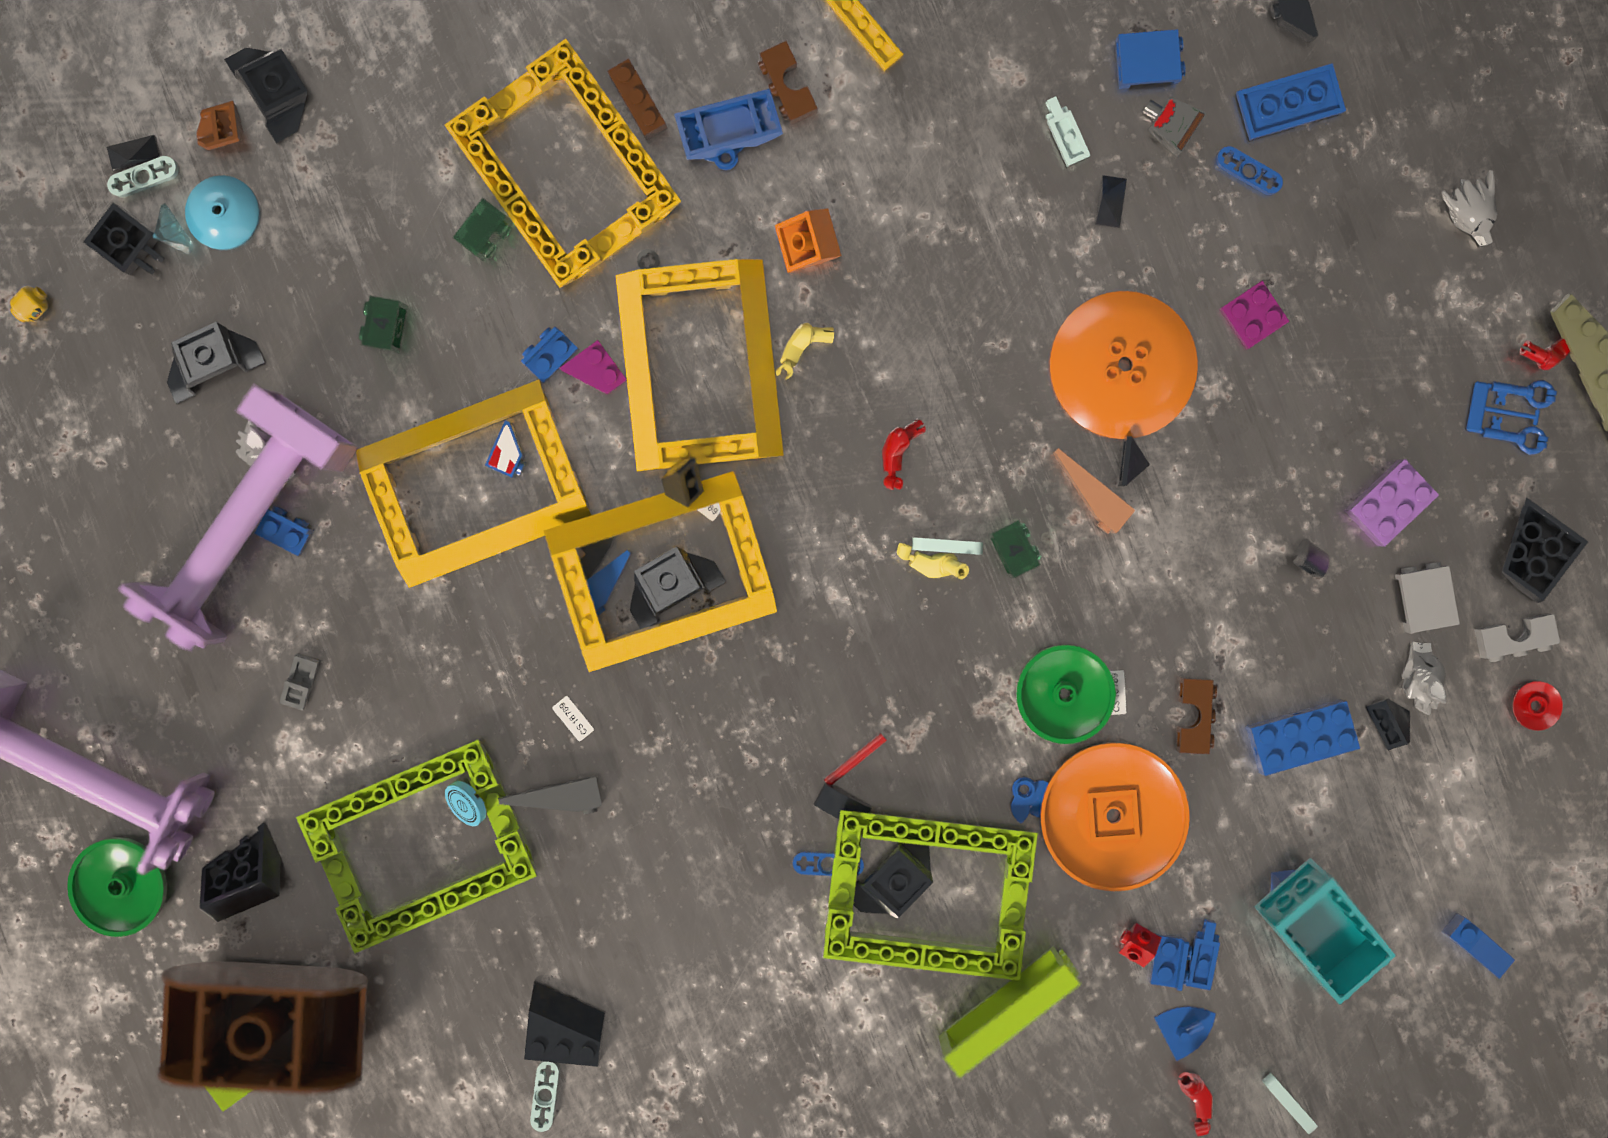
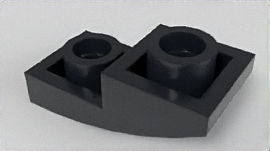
M827 783L824 784L814 802L816 807L839 819L840 810L870 813L872 809L869 804L849 796L846 791Z

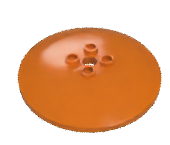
M1109 292L1081 304L1061 325L1055 336L1050 353L1051 383L1063 409L1083 428L1108 438L1124 439L1125 436L1138 438L1165 427L1186 406L1197 379V351L1193 337L1185 322L1164 302L1139 292ZM1126 357L1131 360L1132 367L1129 371H1122L1119 368L1118 363L1121 358Z
M1126 743L1098 744L1083 749L1071 756L1052 776L1044 792L1041 804L1042 834L1053 859L1073 879L1091 888L1104 891L1132 890L1149 884L1160 877L1178 858L1185 844L1189 829L1188 800L1177 775L1155 754L1141 747ZM1111 809H1117L1120 812V818L1116 822H1109L1107 820V813Z

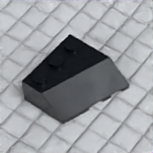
M1526 497L1501 572L1518 590L1536 603L1543 602L1589 541Z
M265 822L257 827L258 831L251 837L246 835L240 839V845L232 851L228 852L225 850L202 867L199 908L217 922L280 896L281 856Z
M535 980L528 1014L524 1060L598 1067L601 1061L605 1011L583 1001L573 999L564 995L563 992L556 989L553 990Z

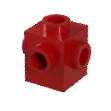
M1135 923L1130 930L1125 929L1119 940L1122 943L1119 953L1145 967L1156 956L1161 937Z

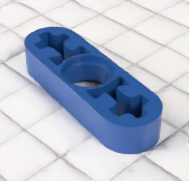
M1227 146L1218 152L1216 163L1220 169L1266 195H1273L1282 188L1283 179L1279 173L1238 149ZM1231 153V159L1235 162H1239L1240 158L1244 161L1238 166L1236 171L1234 167L1237 165L1233 162L1225 164V158L1222 157V154L1227 155ZM1251 164L1255 167L1256 174L1254 177L1249 178L1243 174L1244 165ZM1261 171L1265 172V174L1262 177L1266 180H1269L1271 177H1273L1275 179L1274 184L1277 186H1273L1272 188L1268 189V183L1266 181L1261 179L1257 183L1255 182V180L1261 175Z
M798 852L793 858V868L802 875L832 876V870L823 869L821 861L825 857L834 859V852ZM802 856H805L807 861L814 862V856H819L817 861L818 870H813L814 865H807L806 869H801V865L797 864V861H800ZM861 856L860 863L858 862V864H860V867H858L857 869V876L860 875L864 869V862Z

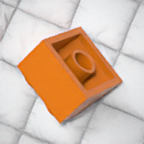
M828 208L806 211L775 225L788 273L819 265L841 256Z

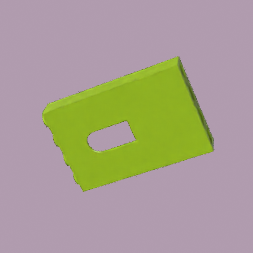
M1053 946L1021 971L1020 981H1008L938 1036L943 1057L959 1078L1080 985L1076 978L1080 974L1064 950L1061 949L1058 952Z

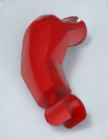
M1562 337L1546 349L1527 340L1523 343V346L1529 348L1530 351L1520 348L1519 351L1520 355L1537 362L1538 368L1542 370H1549L1555 367L1570 353V349Z
M920 419L914 420V422L904 428L896 427L885 441L882 457L883 469L889 473L884 479V485L888 489L894 490L896 488L900 490L903 487V480L896 476V471L902 470V456L909 447L910 441L926 432L925 426L918 428L924 424Z
M1183 1072L1179 1075L1181 1080H1178L1182 1092L1194 1101L1196 1117L1202 1120L1195 1122L1197 1136L1207 1135L1211 1129L1208 1119L1213 1117V1095L1199 1075Z

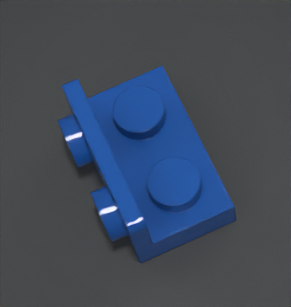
M556 326L553 329L548 327L540 335L541 341L535 347L530 345L522 353L524 358L521 362L544 384L579 349Z
M275 505L273 508L269 507L254 534L296 556H301L314 530L308 528L309 523L301 518L295 517L293 520L287 517V511Z
M1156 934L1161 937L1156 956L1152 960L1149 983L1174 987L1182 991L1183 984L1187 985L1189 972L1186 970L1187 960H1191L1192 946L1189 945V941L1186 938Z

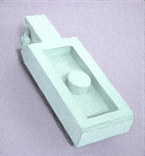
M1056 96L1045 102L1049 110V114L1046 115L1047 124L1066 166L1068 167L1090 157L1088 148L1071 110H1068L1067 106L1061 108Z

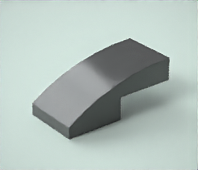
M299 653L294 655L289 677L284 684L280 704L304 710L313 687L320 660Z

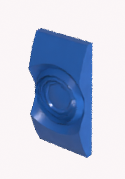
M770 89L674 114L687 159L714 158L739 147L759 146L783 134Z

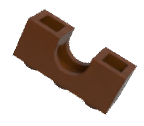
M787 40L760 52L761 61L757 62L763 76L767 74L771 81L768 87L773 98H779L781 106L778 109L783 120L788 119L790 124L793 125L818 113V108L808 86L799 90H792L783 81L788 72L797 68V62Z
M629 58L607 70L646 141L668 129Z
M1180 677L1179 702L1193 704L1197 709L1198 715L1192 725L1185 727L1177 726L1176 751L1179 753L1210 754V748H1214V734H1211V724H1215L1216 711L1212 709V701L1217 697V685H1213L1214 680Z

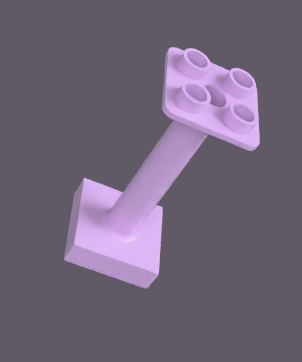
M253 386L237 411L272 436L169 587H160L145 581L122 583L119 588L122 593L129 597L123 605L127 611L146 622H150L153 617L163 620L170 625L165 634L167 638L186 650L192 651L195 645L205 648L210 644L222 643L228 637L220 629L206 621L201 606L302 458L305 457L321 469L343 472L359 448L276 391Z
M0 670V758L148 830L150 844L138 866V872L146 874L158 867L165 870L172 860L180 862L193 840L192 835L184 832L188 823L194 815L201 818L213 800L215 792L206 788L210 775L201 773L185 779L178 785L174 793L164 797L10 721L27 683Z

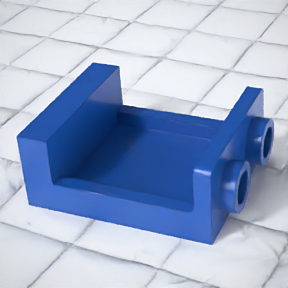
M1178 29L1118 34L1115 39L1119 89L1129 88L1131 85L1162 82L1179 84L1182 76H1185V62L1180 59V52H1183V37H1179Z

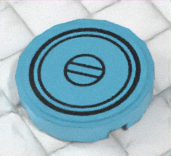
M455 781L445 789V798L448 806L459 820L470 826H478L486 818V807L483 800L476 798L474 795L476 791L470 785L462 781Z

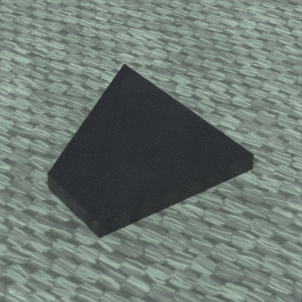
M155 135L106 147L112 171L134 167L161 157Z
M1102 175L1095 225L1120 228L1126 178Z
M1125 436L1123 440L1118 486H1127L1150 465L1132 436Z
M1390 699L1366 706L1387 750L1410 743L1409 710Z

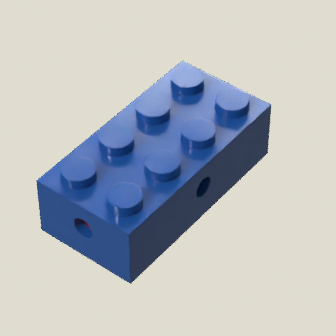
M1342 699L1246 726L1258 771L1264 776L1360 749L1348 703Z

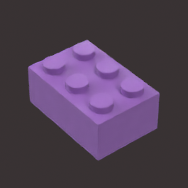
M1406 459L1397 460L1344 511L1377 546H1386L1433 502L1439 494Z

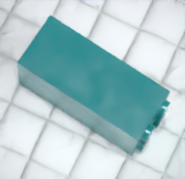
M1311 858L1254 906L1313 978L1339 1005L1349 999L1356 990L1367 983L1371 977L1396 957L1395 953L1336 881Z

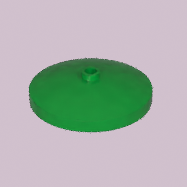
M1056 645L1038 652L1026 663L1017 681L1016 702L1022 719L1035 734L1054 743L1073 744L1091 738L1106 725L1115 705L1116 690L1110 670L1097 655L1079 646ZM1062 689L1068 690L1067 697L1063 698L1060 696Z
M107 838L88 846L75 859L68 876V897L75 914L88 928L102 935L123 937L141 931L157 918L165 903L167 881L165 872L160 867L146 874L137 871L147 850L146 846L128 838Z

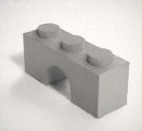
M1546 613L1523 618L1524 632L1517 640H1512L1509 637L1506 625L1504 624L1474 629L1480 658L1489 659V662L1504 660V655L1513 654L1514 657L1525 656L1529 654L1528 650L1536 648L1538 652L1552 650V645L1560 643L1554 614Z

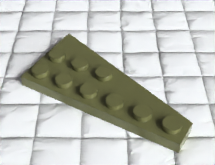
M1567 294L1550 313L1562 339H1565L1571 353L1569 354L1573 362H1576L1580 371V378L1593 406L1597 408L1603 420L1601 423L1605 431H1608V332L1572 294Z

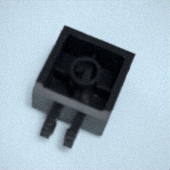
M115 203L110 205L83 241V243L120 271L131 276L138 266L151 275L155 272L153 266L143 261L147 254H150L156 261L162 262L164 260V257L153 249V246L161 236ZM122 235L125 236V240L123 243L120 240V237Z

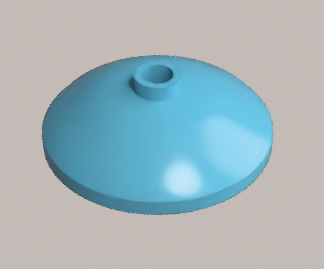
M218 175L201 181L191 191L185 206V218L190 232L199 242L213 249L228 250L241 246L252 237L259 223L260 208L254 192L244 182L231 176ZM217 206L222 208L220 214H215L214 212Z

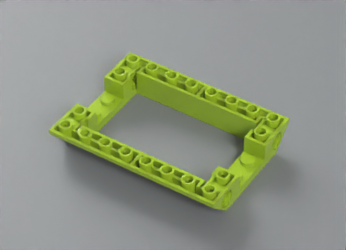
M479 739L296 817L315 863L321 862L339 906L335 910L354 954L537 876L531 849L512 805L499 804L498 797L506 796L507 793L491 757ZM468 771L471 778L469 781L470 785L476 791L475 795L478 794L484 802L487 816L497 837L494 841L499 853H503L505 861L373 916L335 827Z
M840 810L826 917L823 958L1020 981L1026 935L1024 920L1028 887L1033 877L1038 833ZM861 835L862 838L1006 854L995 948L850 931L853 922V903L858 862L860 863Z

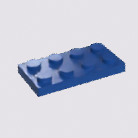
M1333 63L1236 92L1249 140L1346 112Z

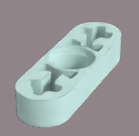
M161 156L112 175L108 180L107 186L112 194L121 198L127 197L174 179L179 173V166L174 159L168 156ZM165 162L169 165H172V167L169 168L168 174L164 171H160L155 174V172L151 168L154 166L155 170L163 169V163ZM142 170H147L150 175L149 180L144 184L139 183L137 180L138 173ZM118 180L122 182H128L132 180V182L135 185V187H133L132 184L128 183L122 186L123 191L115 189V186L118 185Z
M912 537V550L983 555V542Z
M541 1061L537 1068L530 1122L531 1126L539 1132L547 1131L554 1121L560 1074L558 1063ZM550 1065L551 1070H554L555 1073H551L549 1083L540 1084V1081L544 1082L546 1078V1072L542 1071V1069ZM541 1089L550 1090L552 1099L542 1101L538 1096ZM542 1107H551V1109L546 1108L545 1118L549 1119V1121H545L544 1125H541L540 1121L536 1118L540 1116Z
M1271 1072L1261 1080L1308 1134L1318 1127Z

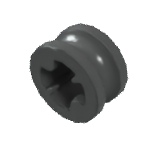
M645 249L639 253L637 263L641 269L658 268L660 259L655 251ZM648 254L653 255L652 259H655V263L645 267L642 258H647Z

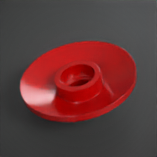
M1541 681L1529 682L1523 685L1514 696V716L1522 726L1530 730H1546L1552 727L1562 714V698L1556 688L1548 683ZM1533 701L1538 702V708L1535 710L1531 707Z

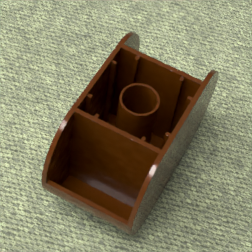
M244 962L191 963L174 966L163 971L164 997L160 1066L157 1069V1078L162 1082L188 1088L320 1094L346 1090L358 1085L362 1081L367 977L351 970L332 967Z

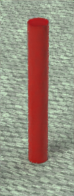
M880 733L828 775L824 781L832 786L887 741L885 737Z

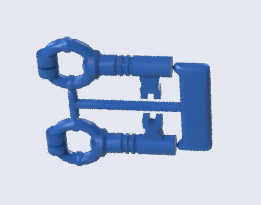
M1545 380L1535 381L1527 387L1493 381L1492 384L1476 381L1466 429L1469 432L1483 433V437L1515 442L1528 455L1538 454L1547 449L1546 442H1548L1549 438L1546 437L1543 430L1536 427L1539 420V409L1546 408L1555 403L1557 391ZM1541 386L1548 389L1546 395L1549 396H1546L1545 402L1534 400L1533 396L1536 387ZM1489 388H1491V391L1497 392L1498 398L1495 400L1497 405L1501 402V405L1505 406V396L1507 394L1524 396L1533 407L1537 408L1535 415L1486 406ZM1485 411L1534 419V426L1526 427L1519 433L1501 430L1500 423H1502L1503 417H1499L1496 420L1497 416H1492L1493 425L1490 428L1485 427L1484 430L1482 429ZM1532 432L1539 435L1538 441L1540 442H1537V448H1528L1525 445L1528 433Z

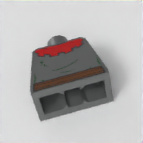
M1171 97L1163 107L1150 100L1143 110V113L1154 119L1148 131L1176 157L1182 153L1207 114L1198 108Z

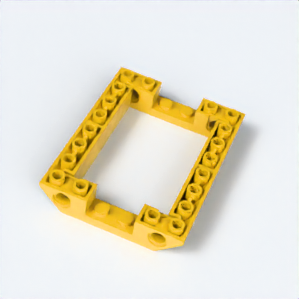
M564 39L526 66L527 72L494 96L488 100L484 96L445 124V127L559 288L586 275L662 221L681 203L677 194L567 39ZM563 79L647 197L639 203L638 201L626 209L628 213L587 241L585 238L578 243L569 254H566L484 138L485 134Z
M733 259L640 269L616 275L637 472L673 468L678 462L691 456L696 458L697 464L784 456L763 259ZM740 285L756 433L659 443L642 295L664 296L670 292L707 288L719 290Z
M540 379L356 450L360 475L394 563L409 588L545 536L543 530L592 515L576 472L572 469L558 433L557 423ZM524 413L558 503L421 555L418 549L420 547L415 533L410 531L394 489L397 488L392 473L388 472L386 464H391Z
M734 471L702 480L704 492L689 507L669 498L664 492L543 530L589 672L777 612L772 587ZM719 503L720 514L726 526L740 570L741 581L748 597L743 596L605 641L575 548Z

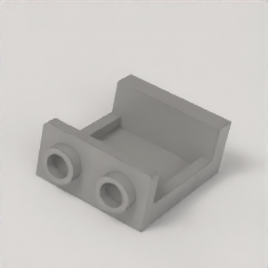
M1441 562L1425 564L1426 569L1417 570L1416 566L1402 568V573L1395 574V579H1398L1400 583L1406 622L1403 623L1405 633H1416L1460 625L1449 566H1441Z

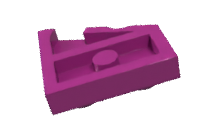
M598 340L560 367L561 371L607 395L627 381Z

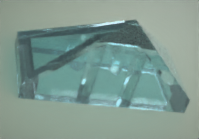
M166 203L162 204L153 238L186 254L191 253L193 243Z

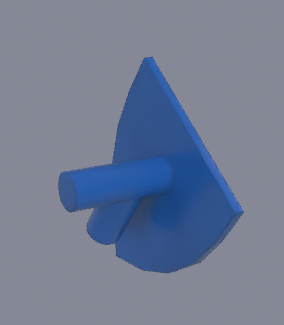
M1186 1006L1176 1007L1154 1017L1176 1061L1188 1056L1201 1046L1213 1027L1216 1013L1204 1008Z

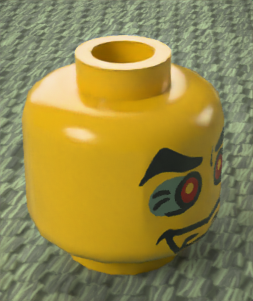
M24 286L11 298L10 311L21 322H35L48 309L47 294L37 286L35 288Z

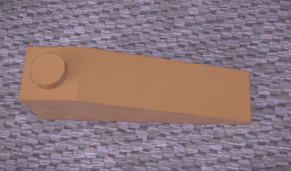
M1059 448L1055 449L1053 452L1054 456L1093 517L1099 521L1097 526L1107 534L1110 531L1118 533L1135 509Z

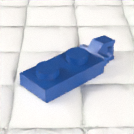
M1204 919L1202 931H1197L1196 936H1194L1186 986L1211 990L1220 947L1219 935L1215 934L1217 923L1214 920Z

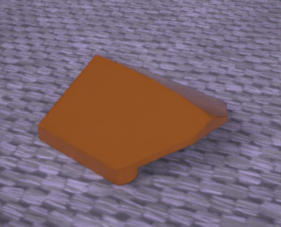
M234 101L201 110V120L196 132L199 146L206 150H212L241 140L243 129Z

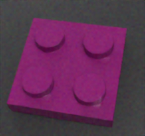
M1260 281L1220 308L1246 349L1251 348L1290 322L1263 281Z

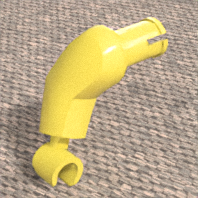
M810 323L801 324L786 344L780 361L783 365L777 368L776 375H780L781 370L785 369L787 371L785 380L789 379L793 375L792 368L797 365L803 351L812 342L833 343V327L822 328L812 327Z
M903 543L898 545L897 555L903 560H910L909 566L929 578L945 577L952 574L959 579H964L969 573V567L959 562L954 554L945 552L927 555L919 551L911 554L912 546Z

